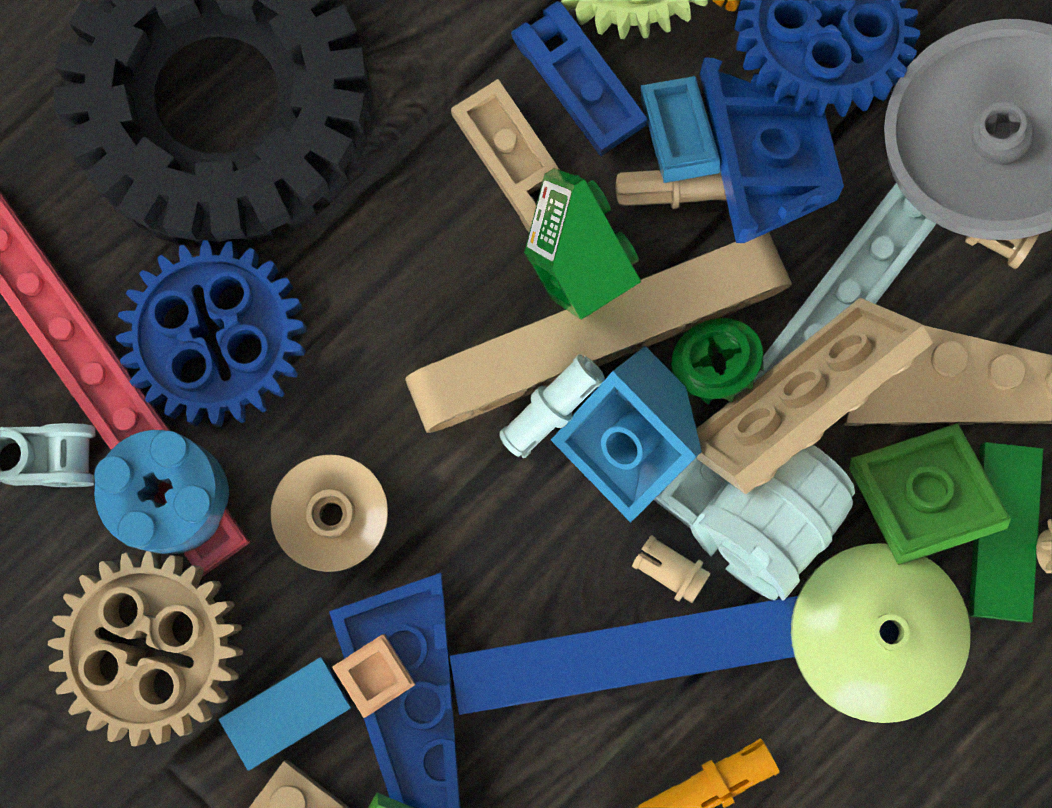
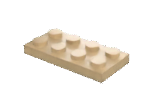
M859 298L755 381L753 390L745 389L732 402H729L700 425L696 430L702 452L696 458L744 494H747L755 487L771 480L776 474L777 469L800 450L818 442L823 436L824 431L847 412L853 411L865 404L870 394L893 375L908 369L915 362L916 357L932 345L933 341L923 324Z

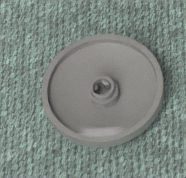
M1000 19L963 27L932 43L909 64L905 76L899 78L889 99L885 116L884 133L888 163L892 175L904 196L929 220L955 233L986 240L1020 239L1052 230V25L1032 20Z

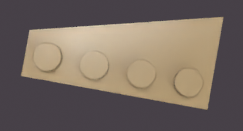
M924 326L933 344L920 353L908 369L893 375L873 391L865 404L853 411L847 412L844 415L842 426L949 423V425L957 423L959 425H972L974 423L1052 424V355Z

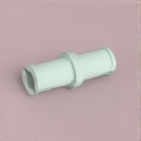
M579 354L548 387L542 385L531 394V403L508 426H505L500 431L501 441L507 449L518 457L526 458L531 453V450L555 427L563 428L573 419L572 411L605 380L600 368L591 359Z

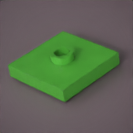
M958 423L851 458L849 469L898 565L1008 529L1011 518Z

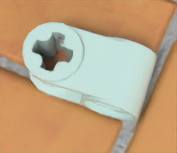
M59 423L48 424L42 427H0V452L11 443H18L21 450L20 461L14 468L8 471H2L0 468V482L15 486L85 487L94 485V475L89 473V439L95 437V426Z

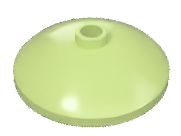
M888 544L860 545L830 557L815 569L806 580L793 609L791 620L792 647L803 677L814 692L827 704L848 716L860 720L879 723L899 722L917 717L931 710L947 697L955 687L963 673L969 655L971 633L969 617L963 598L953 581L938 565L927 557L898 565ZM887 620L894 622L899 630L897 640L891 644L886 643L880 636L881 625Z

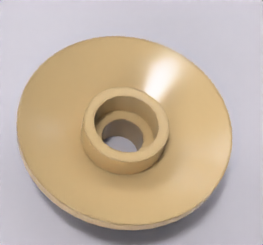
M340 455L316 456L296 465L280 481L271 504V524L280 547L290 558L302 566L323 572L342 571L364 561L379 545L388 521L387 499L378 479L361 463ZM336 504L342 509V519L336 525H326L322 520V512L328 505Z

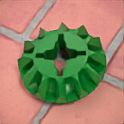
M729 318L707 320L689 329L678 341L672 356L673 374L686 387L688 396L700 397L708 405L712 399L724 398L732 402L735 394L743 389L753 390L754 379L759 372L764 371V349L758 335L745 323ZM716 346L718 352L722 353L723 357L727 360V369L724 370L725 374L720 375L719 372L716 373L715 369L710 366L712 365L711 356L714 355L712 348Z

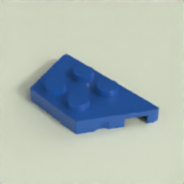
M704 58L700 70V78L712 134L720 158V171L736 243L749 242L837 201L844 184L825 112L822 117H817L814 102L809 101L805 103L799 112L794 111V96L787 94L778 102L773 100L777 87L773 82L758 88L755 85L758 74L754 73L750 83L720 72L719 69L722 61L715 58Z

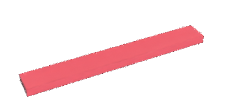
M0 191V293L103 440L112 450L122 440L139 432L148 430L171 431L155 407L145 401L146 395L143 390L131 385L129 382L133 377L131 373L121 364L116 352ZM162 482L158 485L159 492L154 496V501L165 505L167 503L165 493L173 487ZM225 507L219 527L214 535L201 546L184 554L192 565L204 568L202 576H205L249 544L250 541Z

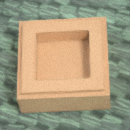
M385 634L380 635L332 667L363 718H366L416 685Z

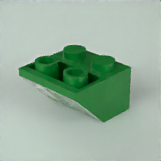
M553 168L544 174L524 253L551 300L582 320L641 283L632 266L639 259L628 238L621 231L615 234L606 219L605 214L610 212L611 208L600 187L593 180L587 183L585 179L580 178L577 174L572 175Z

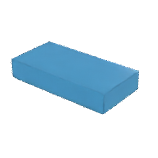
M696 77L641 85V102L647 117V124L663 183L719 174L720 158Z
M320 657L221 717L219 721L249 771L353 707L324 657Z

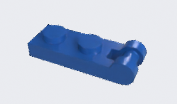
M556 1L543 10V18L531 26L525 22L514 29L511 34L521 53L531 61L601 157L644 128L647 124V117L562 3ZM554 36L562 39L564 43L551 52L544 44Z

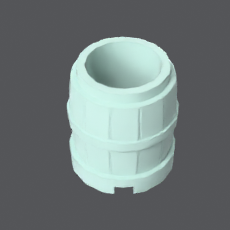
M812 445L800 450L779 467L771 480L755 487L747 494H744L729 483L714 505H708L692 523L690 528L693 536L710 556L717 549L719 550L721 555L730 563L725 570L768 599L776 600L780 596L783 601L800 582L799 574L818 553L825 550L833 541V534L852 508V496L855 494V489L852 481L843 469L822 450Z

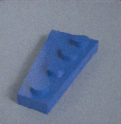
M442 573L329 611L344 659L380 635L385 634L416 683L415 686L364 718L389 798L413 808H461Z

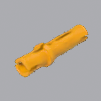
M759 738L741 751L715 764L712 760H709L701 765L703 770L643 802L636 808H715L720 804L726 808L735 803L733 797L780 772L763 740Z

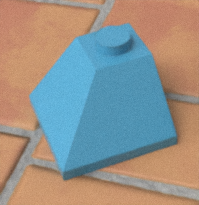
M646 346L613 370L574 413L573 419L551 439L630 523L702 452L686 387Z

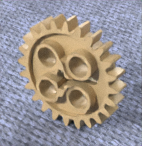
M146 551L142 564L136 554L124 553L121 555V570L112 561H102L99 563L102 580L93 575H81L79 580L86 593L84 595L65 593L63 596L66 603L73 609L71 615L53 617L52 621L65 629V635L62 638L48 641V646L63 651V659L49 665V671L66 672L68 679L56 689L57 695L72 692L76 694L77 699L68 711L71 715L80 714L88 710L92 712L86 726L88 731L98 730L109 723L107 736L110 742L121 740L129 729L131 746L145 744L149 733H151L157 745L170 741L171 727L180 737L192 733L190 716L201 723L213 718L206 704L207 700L214 703L227 701L228 696L218 684L220 681L236 680L239 674L225 666L227 658L243 655V649L228 645L227 637L236 634L242 630V627L239 624L224 623L223 616L235 605L233 601L215 603L213 598L222 585L219 581H210L199 585L204 571L203 567L192 565L182 574L183 557L170 555L162 566L160 553ZM128 594L134 598L138 607L137 617L129 626L124 624L119 615V605ZM182 612L188 615L193 625L192 636L184 645L176 640L172 631L175 618ZM103 627L111 633L126 639L146 638L148 646L158 650L189 656L193 659L194 664L191 668H188L178 661L165 656L145 658L146 651L143 649L102 639L98 634L99 630ZM108 651L115 656L119 666L118 674L112 682L107 681L100 671V661ZM161 669L169 673L174 684L173 693L167 701L157 696L153 686L154 678Z

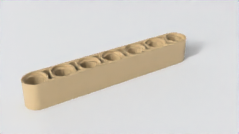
M768 232L749 242H734L641 280V283L582 320L569 311L564 310L422 367L409 374L405 381L425 431L427 433L439 431L530 395L541 385L548 387L579 354L583 357H588L599 367L637 352L645 346L649 347L684 333L701 322L724 317L773 297L789 288L792 283Z

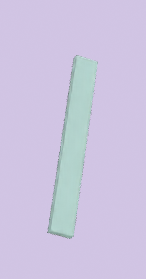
M897 183L763 356L764 371L758 373L754 382L859 298L876 304L934 228L936 223L920 213L907 200ZM745 389L735 394L734 398L737 397L740 393H742ZM695 458L654 501L690 528L692 523L708 505H714L729 482Z

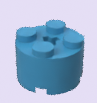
M148 430L131 435L118 443L99 462L95 469V503L103 524L118 540L137 549L171 555L196 549L214 535L228 504V481L218 460L200 445L173 431ZM162 482L173 487L165 493L167 501L165 505L154 501V496L159 492L158 485Z

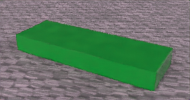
M989 442L980 444L979 462L1008 512L1011 521L1008 529L973 540L969 617L1024 623L1033 621L1043 448Z

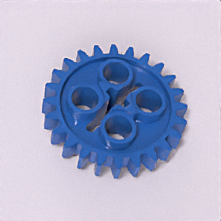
M741 0L734 30L739 32L736 50L747 52L743 63L744 70L761 69L755 84L758 88L772 82L777 86L773 97L775 102L790 94L795 97L794 111L799 112L805 103L809 101L814 102L817 117L823 116L827 104H834L839 115L844 117L852 100L864 112L868 110L874 96L882 101L886 100L892 86L897 84L900 77L905 76L907 67L913 61L917 52L914 46L920 36V30L912 26L917 18L918 11L904 8L907 0ZM780 23L789 24L795 29L785 28ZM859 32H866L873 37L864 36ZM822 61L828 63L833 68L822 67L816 62Z
M203 240L200 256L196 257L190 253L184 244L180 245V262L173 265L163 255L158 256L162 273L156 277L142 270L139 274L148 286L144 292L127 290V296L137 304L135 311L119 312L118 317L132 326V331L117 335L116 341L123 346L133 348L134 351L123 356L120 362L127 369L140 368L129 382L132 386L139 389L151 386L145 401L154 407L167 399L164 414L174 420L186 407L187 422L193 426H198L204 413L208 412L211 423L216 427H222L225 411L229 410L240 423H243L246 420L245 405L252 403L264 413L267 411L262 395L267 390L280 397H283L285 394L282 387L276 381L280 375L297 377L298 375L296 370L287 362L288 356L305 355V349L297 342L292 341V337L307 332V327L302 321L290 319L291 316L303 309L302 304L298 298L283 299L289 294L293 286L287 278L272 282L278 269L271 260L256 269L259 256L252 248H249L238 260L237 249L229 241L224 245L221 254L216 255L209 241ZM234 286L243 288L244 296L237 307L229 310L219 309V296L225 289ZM197 287L203 288L208 314L221 328V330L216 332V339L231 372V378L228 381H223L221 378L216 351L203 339L209 335V330L194 296V290ZM176 305L188 306L189 314L183 325L174 329L165 328L164 319L166 313ZM252 338L261 340L262 349L256 360L246 364L236 361L235 353L241 342ZM195 357L205 358L206 370L201 379L192 383L183 382L181 372L185 363Z

